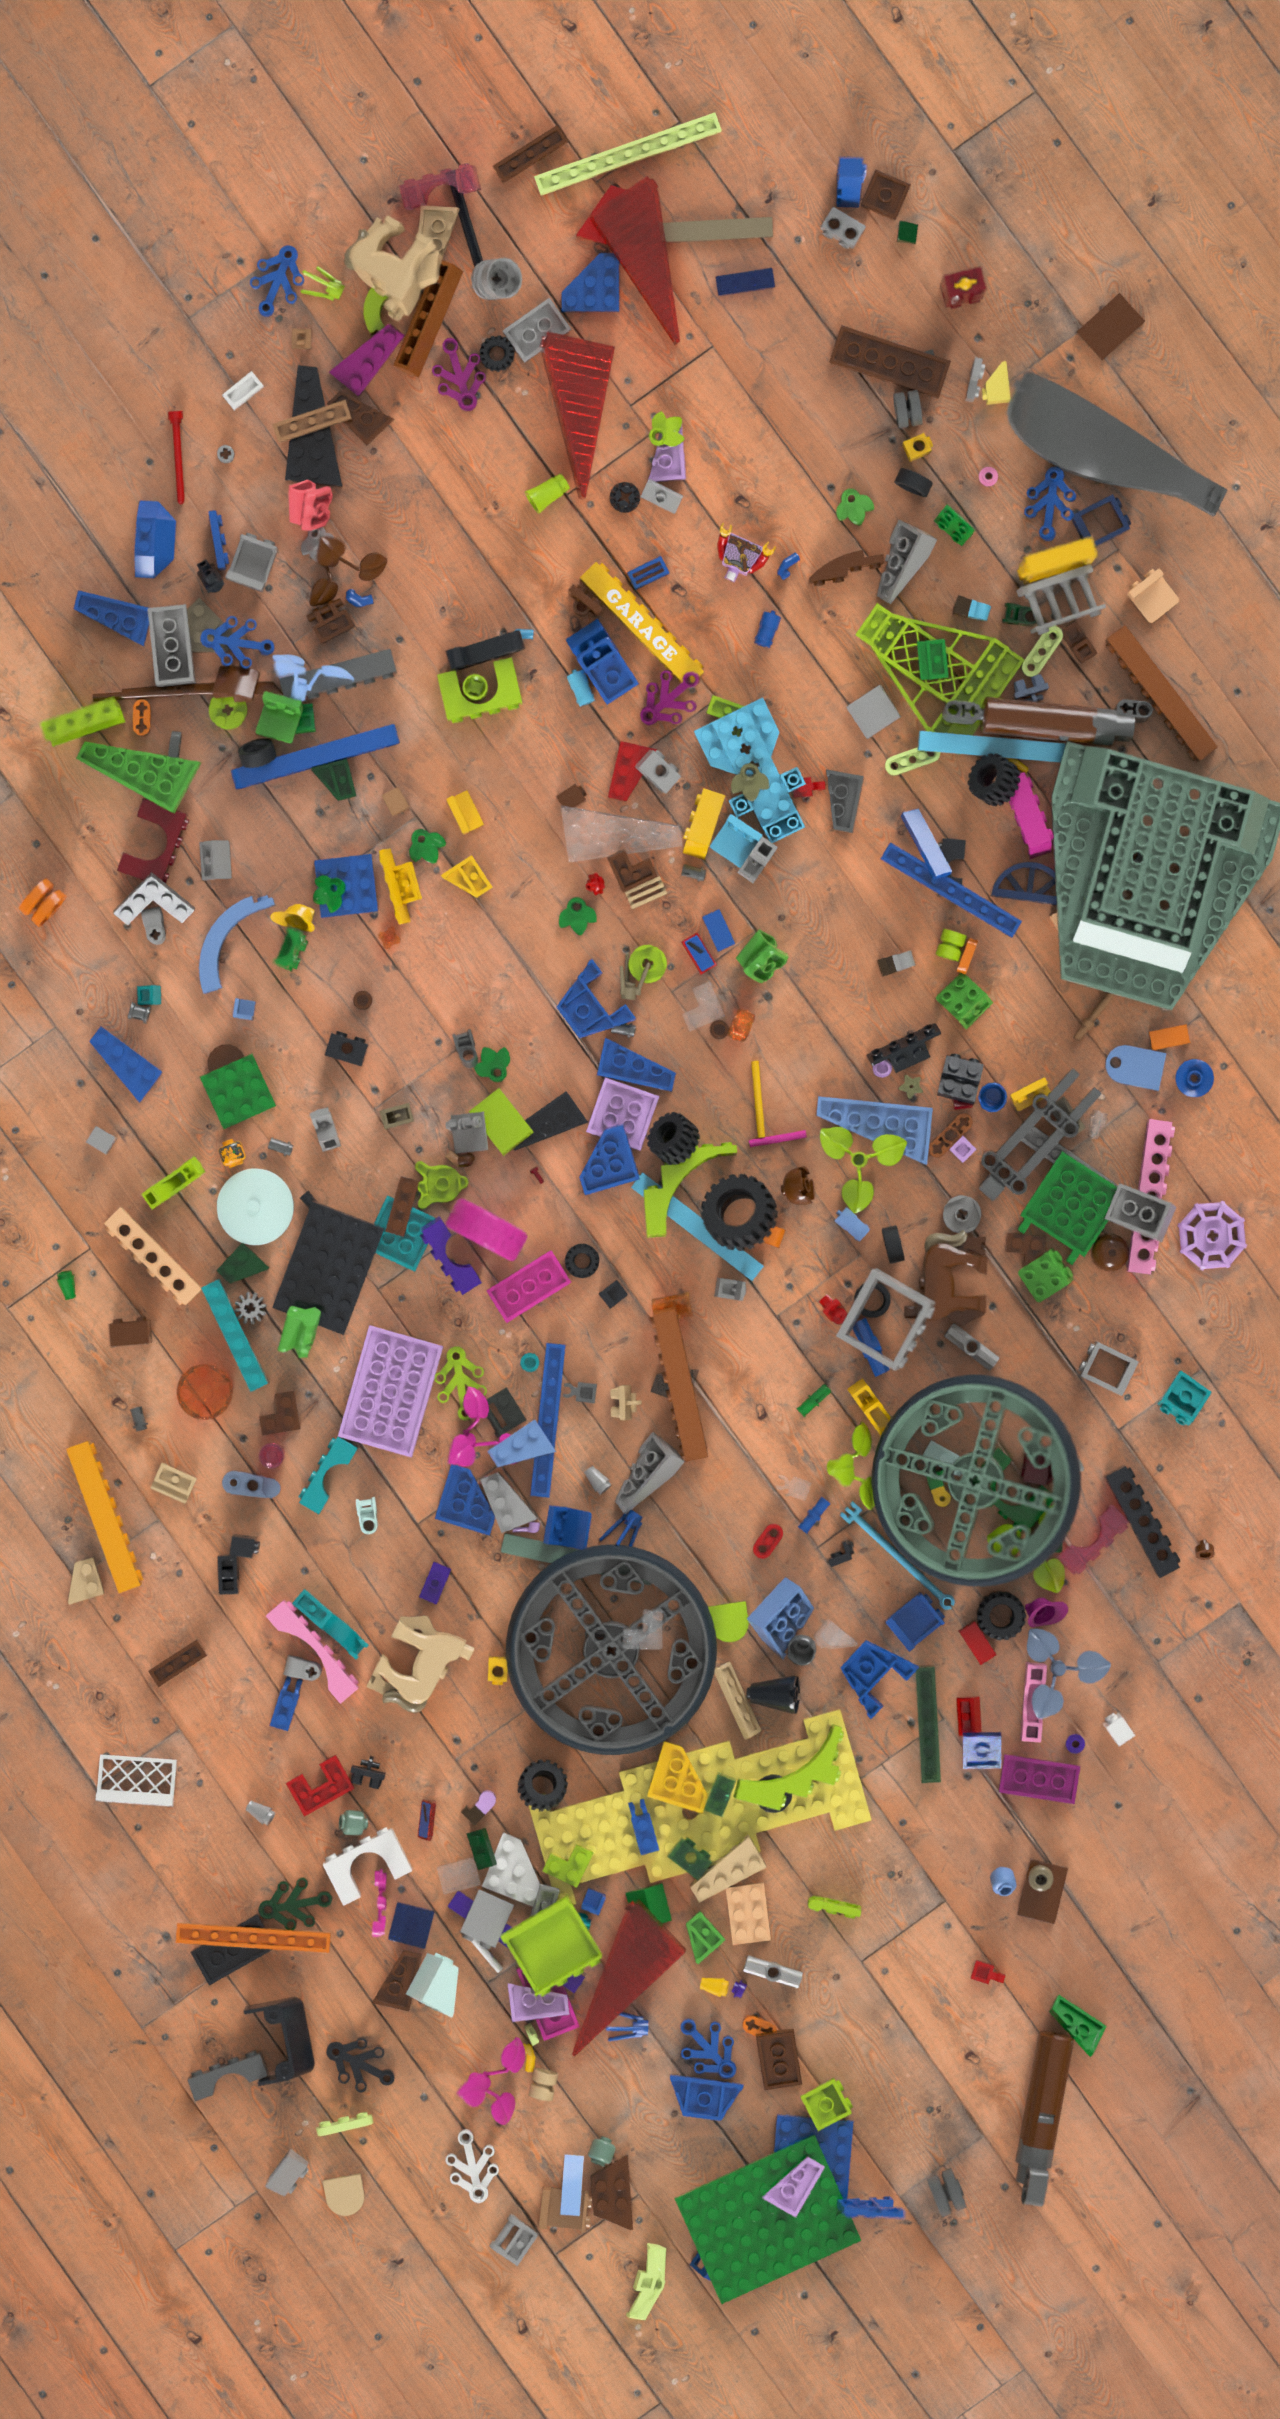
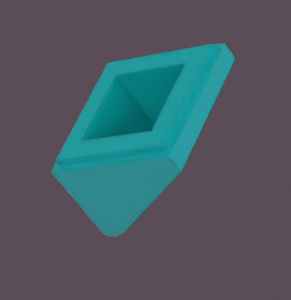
M137 986L138 1005H161V986Z

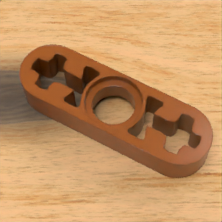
M967 1113L959 1114L929 1144V1154L935 1158L942 1157L971 1128L973 1124L972 1117ZM967 1117L969 1125L967 1127L963 1125L960 1128L963 1132L959 1134L958 1130L952 1127V1125L955 1123L958 1126L961 1123L959 1119ZM953 1130L956 1133V1138L953 1141H948L945 1138L946 1131ZM942 1137L943 1141L949 1144V1146L946 1148L943 1145L940 1148L942 1152L934 1154L932 1146L934 1144L938 1146L941 1143L938 1139Z

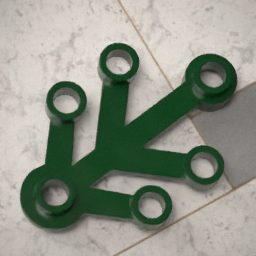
M301 1877L297 1880L296 1887L285 1903L277 1904L282 1894L289 1890L288 1882L281 1881L272 1898L263 1901L259 1905L258 1912L264 1919L274 1918L283 1924L287 1930H294L297 1923L294 1919L284 1917L279 1913L280 1911L286 1910L304 1922L306 1927H312L315 1924L314 1916L306 1915L298 1908L317 1904L321 1907H328L332 1902V1895L327 1891H322L316 1897L296 1900L301 1891L308 1886V1880ZM300 1880H304L306 1882V1885L304 1887H301L299 1885ZM286 1884L287 1889L281 1890L280 1885ZM323 1895H326L328 1897L327 1902H323L321 1900V1897ZM266 1906L271 1907L272 1911L270 1913L265 1912ZM312 1918L313 1923L307 1924L306 1919ZM289 1921L294 1923L293 1928L287 1926Z

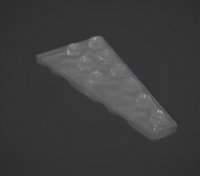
M561 806L569 862L604 858L623 849L626 854L683 846L679 825Z

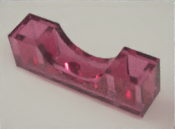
M466 163L459 165V169L456 170L448 168L441 170V174L433 176L432 173L423 175L422 179L417 181L415 179L405 180L404 184L399 185L404 208L411 210L421 207V205H427L428 197L433 189L444 184L453 185L463 195L481 190L476 167Z
M1111 1504L1098 1517L1100 1534L1094 1543L1086 1547H1077L1070 1544L1057 1556L1073 1575L1076 1573L1079 1575L1087 1567L1085 1564L1090 1559L1094 1561L1101 1554L1099 1551L1104 1546L1107 1548L1114 1542L1113 1537L1117 1533L1121 1535L1128 1528L1127 1524L1129 1521L1114 1505Z

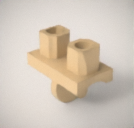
M621 1385L610 1390L611 1399H619V1406L611 1407V1417L620 1418V1420H631V1412H637L636 1405L642 1404V1400H636V1393H631V1385Z

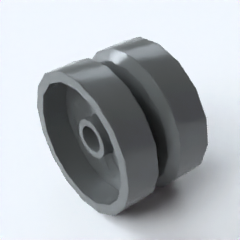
M951 2168L942 2171V2178L945 2183L941 2185L937 2175L926 2178L942 2218L950 2215L952 2212L949 2204L950 2201L953 2202L957 2211L967 2208L963 2198L964 2193Z

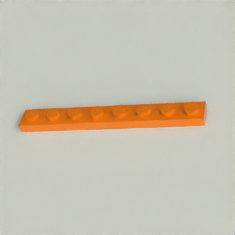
M177 1923L176 1943L321 1953L330 1952L331 1933Z

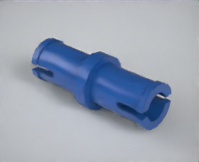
M820 1497L815 1506L807 1511L808 1515L798 1525V1528L808 1534L816 1521H820V1516L830 1506V1503L823 1497Z

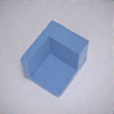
M235 998L233 1017L253 1021L256 1001Z

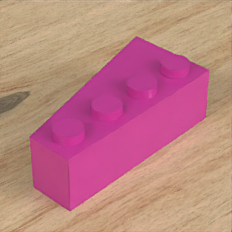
M1023 772L1019 776V788L1014 792V797H1010L1009 804L1011 809L1015 811L1014 817L1017 826H1021L1022 839L1024 844H1028V856L1031 860L1050 853L1051 840L1054 837L1051 829L1046 828L1045 822H1047L1044 811L1040 812L1038 805H1040L1037 794L1033 795L1031 790L1033 788L1032 780L1030 777H1026L1025 772Z

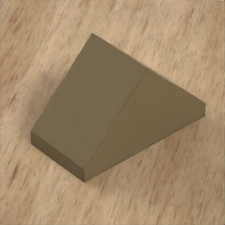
M409 1103L379 1111L385 1130L414 1122Z

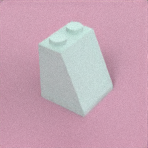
M427 1953L406 1994L435 2011L452 2018L454 2015L459 1968L452 1965L454 1961L438 1953H435V1955Z

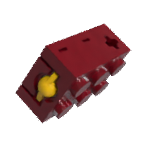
M981 266L944 275L940 284L945 308L950 307L951 309L962 307L961 304L969 302V305L979 303L987 289Z

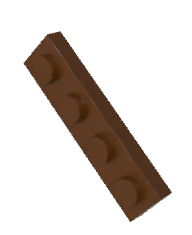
M556 125L493 165V168L502 183H505L568 143V140L559 126Z

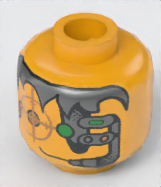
M233 1139L222 1142L223 1146L218 1149V1153L223 1165L232 1168L243 1164L246 1154L240 1141L234 1142Z

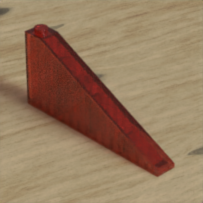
M646 176L590 214L589 218L673 344L677 345L680 342L659 192L657 190L658 185L653 178L650 179Z
M547 332L545 336L541 337L539 347L542 348L541 354L578 498L583 500L587 494L615 347Z
M639 1899L635 1903L632 1900L624 1908L626 1911L572 2052L574 2057L686 1952V1948Z

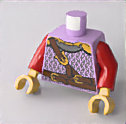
M722 523L717 550L719 559L723 561L722 565L728 568L724 578L735 582L739 573L747 576L748 573L753 574L764 567L770 555L776 550V546L769 550L767 548L769 542L761 547L732 534V525H730L729 530H725L723 528L724 523Z

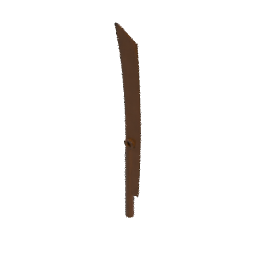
M258 682L255 694L263 695L264 691L283 696V693L274 682ZM215 683L122 689V692L93 694V701H105L111 698L126 700L212 694Z

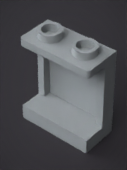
M246 533V535L241 534L235 556L225 578L263 592L278 552L275 542L264 539V542L259 541L257 536Z
M479 1889L460 1930V1933H463L462 1937L471 1942L473 1939L480 1941V1946L489 1950L491 1946L495 1948L514 1905Z

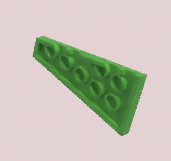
M84 742L76 757L79 761L172 813H175L202 763Z

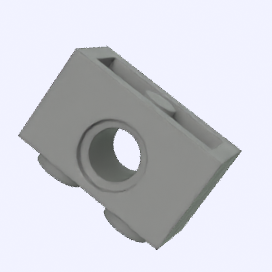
M649 750L636 764L635 768L662 793H667L681 778L677 773L679 769L672 763L668 764L664 760L666 757L660 751ZM658 765L663 767L661 775H657L655 772Z

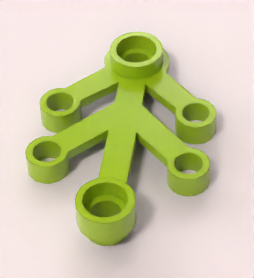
M455 1346L448 1350V1362L435 1375V1382L438 1384L444 1383L446 1375L453 1366L455 1375L446 1388L438 1394L437 1398L441 1403L447 1402L449 1395L457 1385L460 1401L458 1416L461 1420L466 1421L471 1418L462 1415V1410H464L463 1399L466 1393L465 1384L477 1390L483 1387L485 1389L484 1396L487 1393V1388L479 1385L463 1373L462 1365L471 1370L474 1377L480 1378L484 1374V1369L466 1359L465 1351L461 1347ZM453 1353H459L460 1358L458 1360L453 1359ZM477 1368L482 1370V1374L479 1376L474 1373ZM439 1374L444 1376V1380L442 1382H439L437 1380V1376ZM440 1394H446L447 1399L445 1401H442L440 1399Z

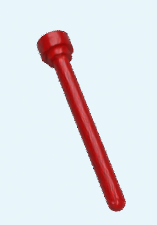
M183 411L168 412V420H170L173 429L177 502L183 504L185 496L180 434Z

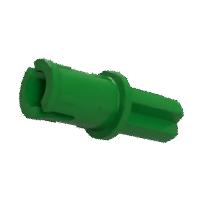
M823 1384L811 1396L808 1395L809 1398L796 1409L803 1417H806L816 1406H820L819 1403L831 1393V1390L827 1385Z

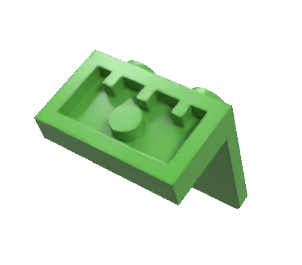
M264 691L262 697L264 707L255 731L256 734L292 743L303 712L302 702Z
M962 973L936 996V1000L966 1030L993 1004L988 995L966 974Z

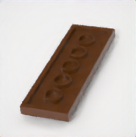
M841 325L829 363L911 390H918L920 393L939 399L951 361Z

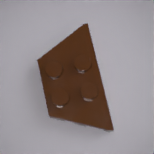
M624 2155L621 2159L591 2175L593 2215L626 2229L633 2230L628 2155Z

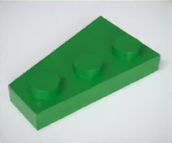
M1058 1995L1049 2013L1091 2057L1107 2026Z

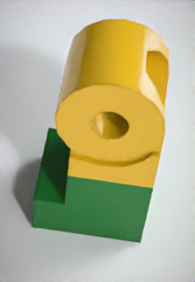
M944 1469L937 1470L936 1473L942 1475ZM926 1476L934 1502L940 1507L947 1506L951 1501V1496L945 1490L943 1481Z

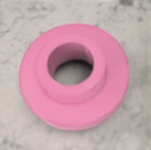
M985 467L979 473V481L984 486H993L998 480V473L992 467ZM990 473L992 479L987 480L985 474Z

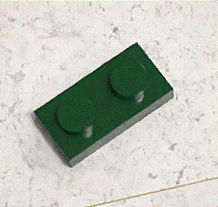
M486 1828L467 1833L477 1869L481 1870L497 1865Z

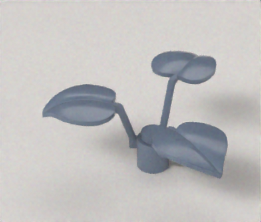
M1030 1629L1027 1641L1029 1656L1037 1662H1044L1049 1657L1051 1660L1050 1671L1053 1673L1050 1688L1042 1684L1033 1692L1032 1707L1037 1718L1043 1719L1055 1715L1063 1707L1064 1700L1062 1694L1058 1690H1053L1057 1676L1064 1675L1066 1670L1079 1671L1078 1677L1082 1682L1095 1683L1108 1673L1111 1663L1095 1651H1085L1077 1659L1078 1667L1066 1666L1061 1660H1055L1052 1656L1060 1648L1057 1638L1048 1631Z

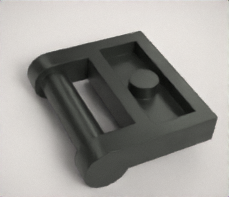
M507 1387L486 1399L488 1405L491 1403L495 1404L507 1424L502 1428L489 1407L487 1419L494 1428V1434L497 1438L527 1420Z

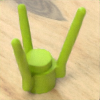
M319 266L316 269L330 279V282L305 270L302 271L306 276L327 286L326 292L329 294L303 289L300 291L301 293L327 298L332 301L334 298L340 299L345 288L341 281L335 279Z

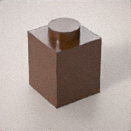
M574 784L557 795L556 798L566 813H569L586 801L585 796L587 794L581 785L577 787Z

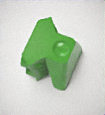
M760 929L736 957L743 967V971L750 978L761 984L769 980L773 976L774 971L783 967L789 958L787 953L777 948L775 938Z
M291 1306L286 1316L278 1351L287 1352L295 1348L299 1358L308 1357L317 1333L321 1311L316 1307L305 1310Z

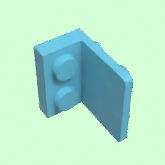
M730 814L711 843L710 848L741 868L763 835Z

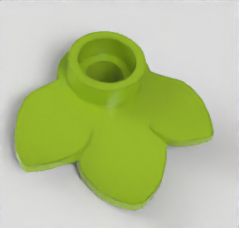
M662 411L657 413L652 419L653 429L649 433L650 442L656 446L666 444L669 447L680 445L685 440L678 433L682 426V418L669 417L666 419ZM658 433L662 434L660 440L656 439V434Z

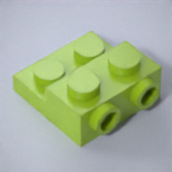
M832 2078L800 2096L818 2131L852 2114L850 2109L853 2106L849 2098H844L841 2092L844 2091L840 2080L835 2081Z

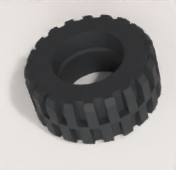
M732 1174L726 1180L724 1177L719 1179L720 1183L717 1185L714 1183L710 1187L712 1190L710 1193L706 1192L704 1196L706 1202L703 1201L701 1204L703 1210L701 1218L704 1221L705 1228L722 1247L726 1246L729 1250H734L735 1247L738 1251H744L745 1247H748L750 1250L755 1248L754 1244H762L764 1242L763 1238L765 1236L769 1238L772 1234L770 1229L776 1226L774 1218L778 1217V1212L775 1209L777 1205L766 1186L753 1176L748 1178L746 1174H739V1177H736L735 1174ZM738 1199H751L755 1202V1211L746 1223L739 1226H729L724 1223L725 1210L732 1202Z

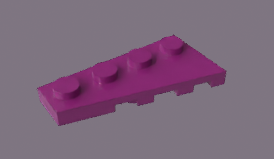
M390 323L329 371V373L357 396H360L405 335Z

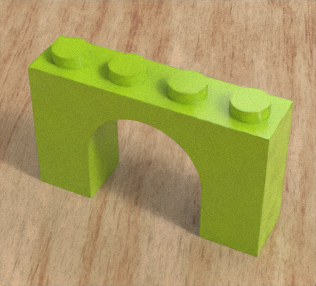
M512 657L493 662L498 689L495 696L483 704H475L464 698L460 691L456 670L437 674L447 720L452 721V723L462 722L463 718L469 716L471 719L482 717V713L489 712L490 715L500 713V709L508 708V710H515L520 708L519 705L523 703Z

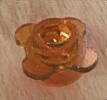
M389 927L385 932L378 934V938L384 943L383 947L385 949H390L392 945L399 944L401 938L396 935L394 927Z

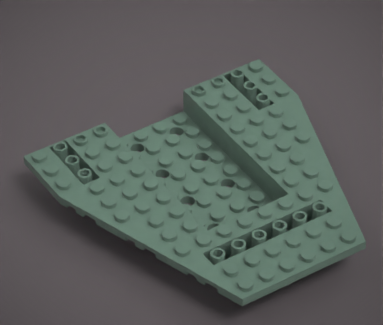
M1067 741L1051 795L1060 978L1171 1011L1250 894L1256 882L1262 876L1266 867L1272 861L1280 832V803L1269 800V798L1245 788L1114 750L1083 746ZM1154 779L1162 781L1161 789L1153 787ZM1195 789L1199 792L1197 800L1190 798V790ZM1144 816L1152 818L1150 826L1143 824L1142 819ZM1185 826L1189 829L1187 837L1180 835V827ZM1134 853L1142 855L1140 863L1133 861L1132 856ZM1171 863L1179 866L1177 874L1170 872L1169 866ZM1124 890L1132 892L1130 900L1123 898L1122 892ZM1161 900L1168 902L1169 908L1167 911L1160 909L1159 903Z

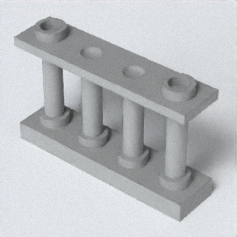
M1091 564L1016 590L1019 598L1023 596L1026 599L1028 598L1037 627L1030 630L1031 634L1038 632L1041 635L1049 632L1051 627L1090 615L1092 618L1101 614V610L1105 609L1106 605H1096L1087 580L1089 578L1088 574L1093 572ZM1077 579L1080 581L1089 606L1088 610L1079 612L1070 586L1071 580ZM1059 584L1060 587H1063L1072 615L1064 618L1061 616L1053 593V586ZM1041 590L1047 596L1055 621L1046 624L1035 597L1037 595L1036 592Z

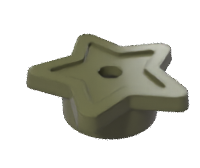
M905 1075L904 1084L898 1089L906 1092L908 1099H911L915 1093H923L922 1088L919 1086L921 1077L912 1079Z

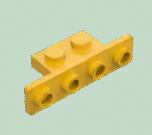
M391 849L379 850V860L383 865L384 878L388 884L390 900L393 902L395 909V918L399 924L410 923L411 920L406 904L422 899L412 862H407L395 866Z

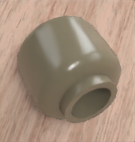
M1045 1865L1034 1866L1028 1875L1029 1884L1036 1891H1046L1053 1884L1052 1871Z

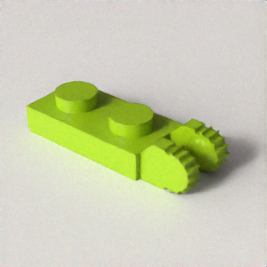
M813 1895L808 1900V1908L814 1911L824 1909L829 1914H837L838 1912L852 1919L861 1915V1905L825 1897H815Z

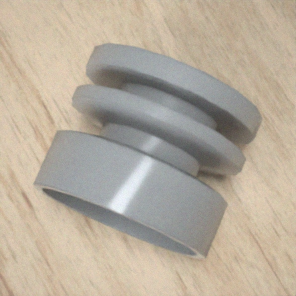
M508 258L481 261L472 271V287L475 293L485 300L511 298L521 288V270L513 260Z

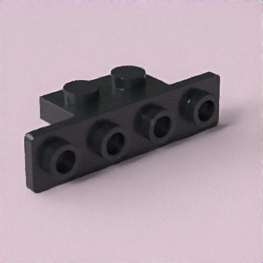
M936 1023L928 1024L916 1032L908 1033L899 1040L891 1041L884 1047L872 1050L866 1056L872 1066L890 1059L895 1073H898L930 1058L925 1042L941 1035V1031Z

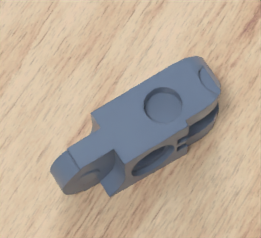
M237 1470L228 1472L222 1480L224 1490L235 1495L273 1498L281 1491L280 1483L276 1479ZM231 1479L237 1480L236 1486L230 1485ZM250 1480H255L258 1483L257 1490L249 1489L248 1483Z

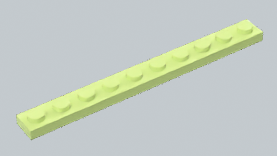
M712 113L536 175L534 178L539 193L542 196L720 133L722 130L716 113Z

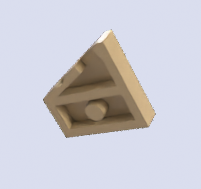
M94 1557L75 1562L68 1604L105 1594Z

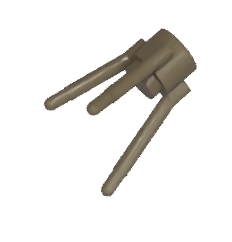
M627 952L625 954V980L623 966L619 967L620 994L623 999L635 1000L636 995H641V988L648 973L650 963L646 964L639 984L635 987V983L629 982V953Z

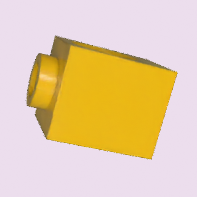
M922 433L904 441L902 446L909 462L930 454L933 444L930 437H926ZM920 442L923 444L924 449L916 451L913 444Z
M489 1656L488 1681H492V1685H503V1682H507L508 1677L506 1657ZM495 1666L503 1668L504 1673L501 1676L493 1674L492 1670Z

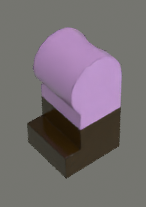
M490 1790L483 1791L480 1794L479 1800L471 1809L466 1805L461 1810V1813L476 1825L494 1806L496 1801L494 1792Z

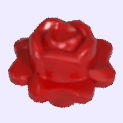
M598 873L588 875L589 879L587 880L586 889L593 892L594 895L603 894V889L605 888L604 879Z

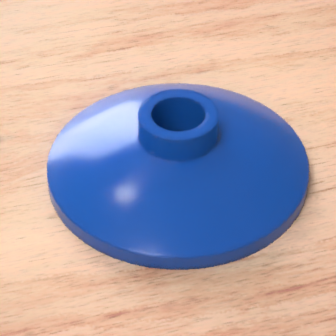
M1199 1059L1187 1060L1179 1066L1176 1072V1085L1186 1096L1201 1097L1212 1088L1214 1074L1206 1062ZM1192 1075L1197 1076L1196 1082L1191 1081L1190 1078Z

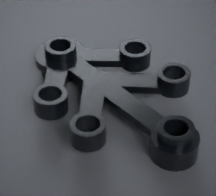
M360 2037L357 2041L344 2045L340 2042L330 2043L326 2049V2054L330 2060L336 2063L340 2083L346 2084L350 2079L349 2073L345 2070L343 2060L350 2063L356 2081L355 2089L360 2093L364 2092L367 2088V2083L363 2080L360 2069L378 2077L383 2085L388 2086L394 2082L395 2074L392 2070L385 2069L382 2071L364 2062L374 2057L382 2058L385 2053L383 2047L376 2046L373 2050L353 2056L347 2052L356 2048L360 2050L365 2049L368 2044L366 2038ZM360 2040H363L365 2042V2046H359L358 2042ZM337 2048L339 2050V2054L334 2055L332 2053V2050ZM381 2049L382 2054L376 2055L375 2050ZM345 2074L348 2079L343 2081L340 2076ZM385 2075H389L391 2079L389 2081H385L383 2077ZM363 2083L365 2088L359 2089L357 2085Z

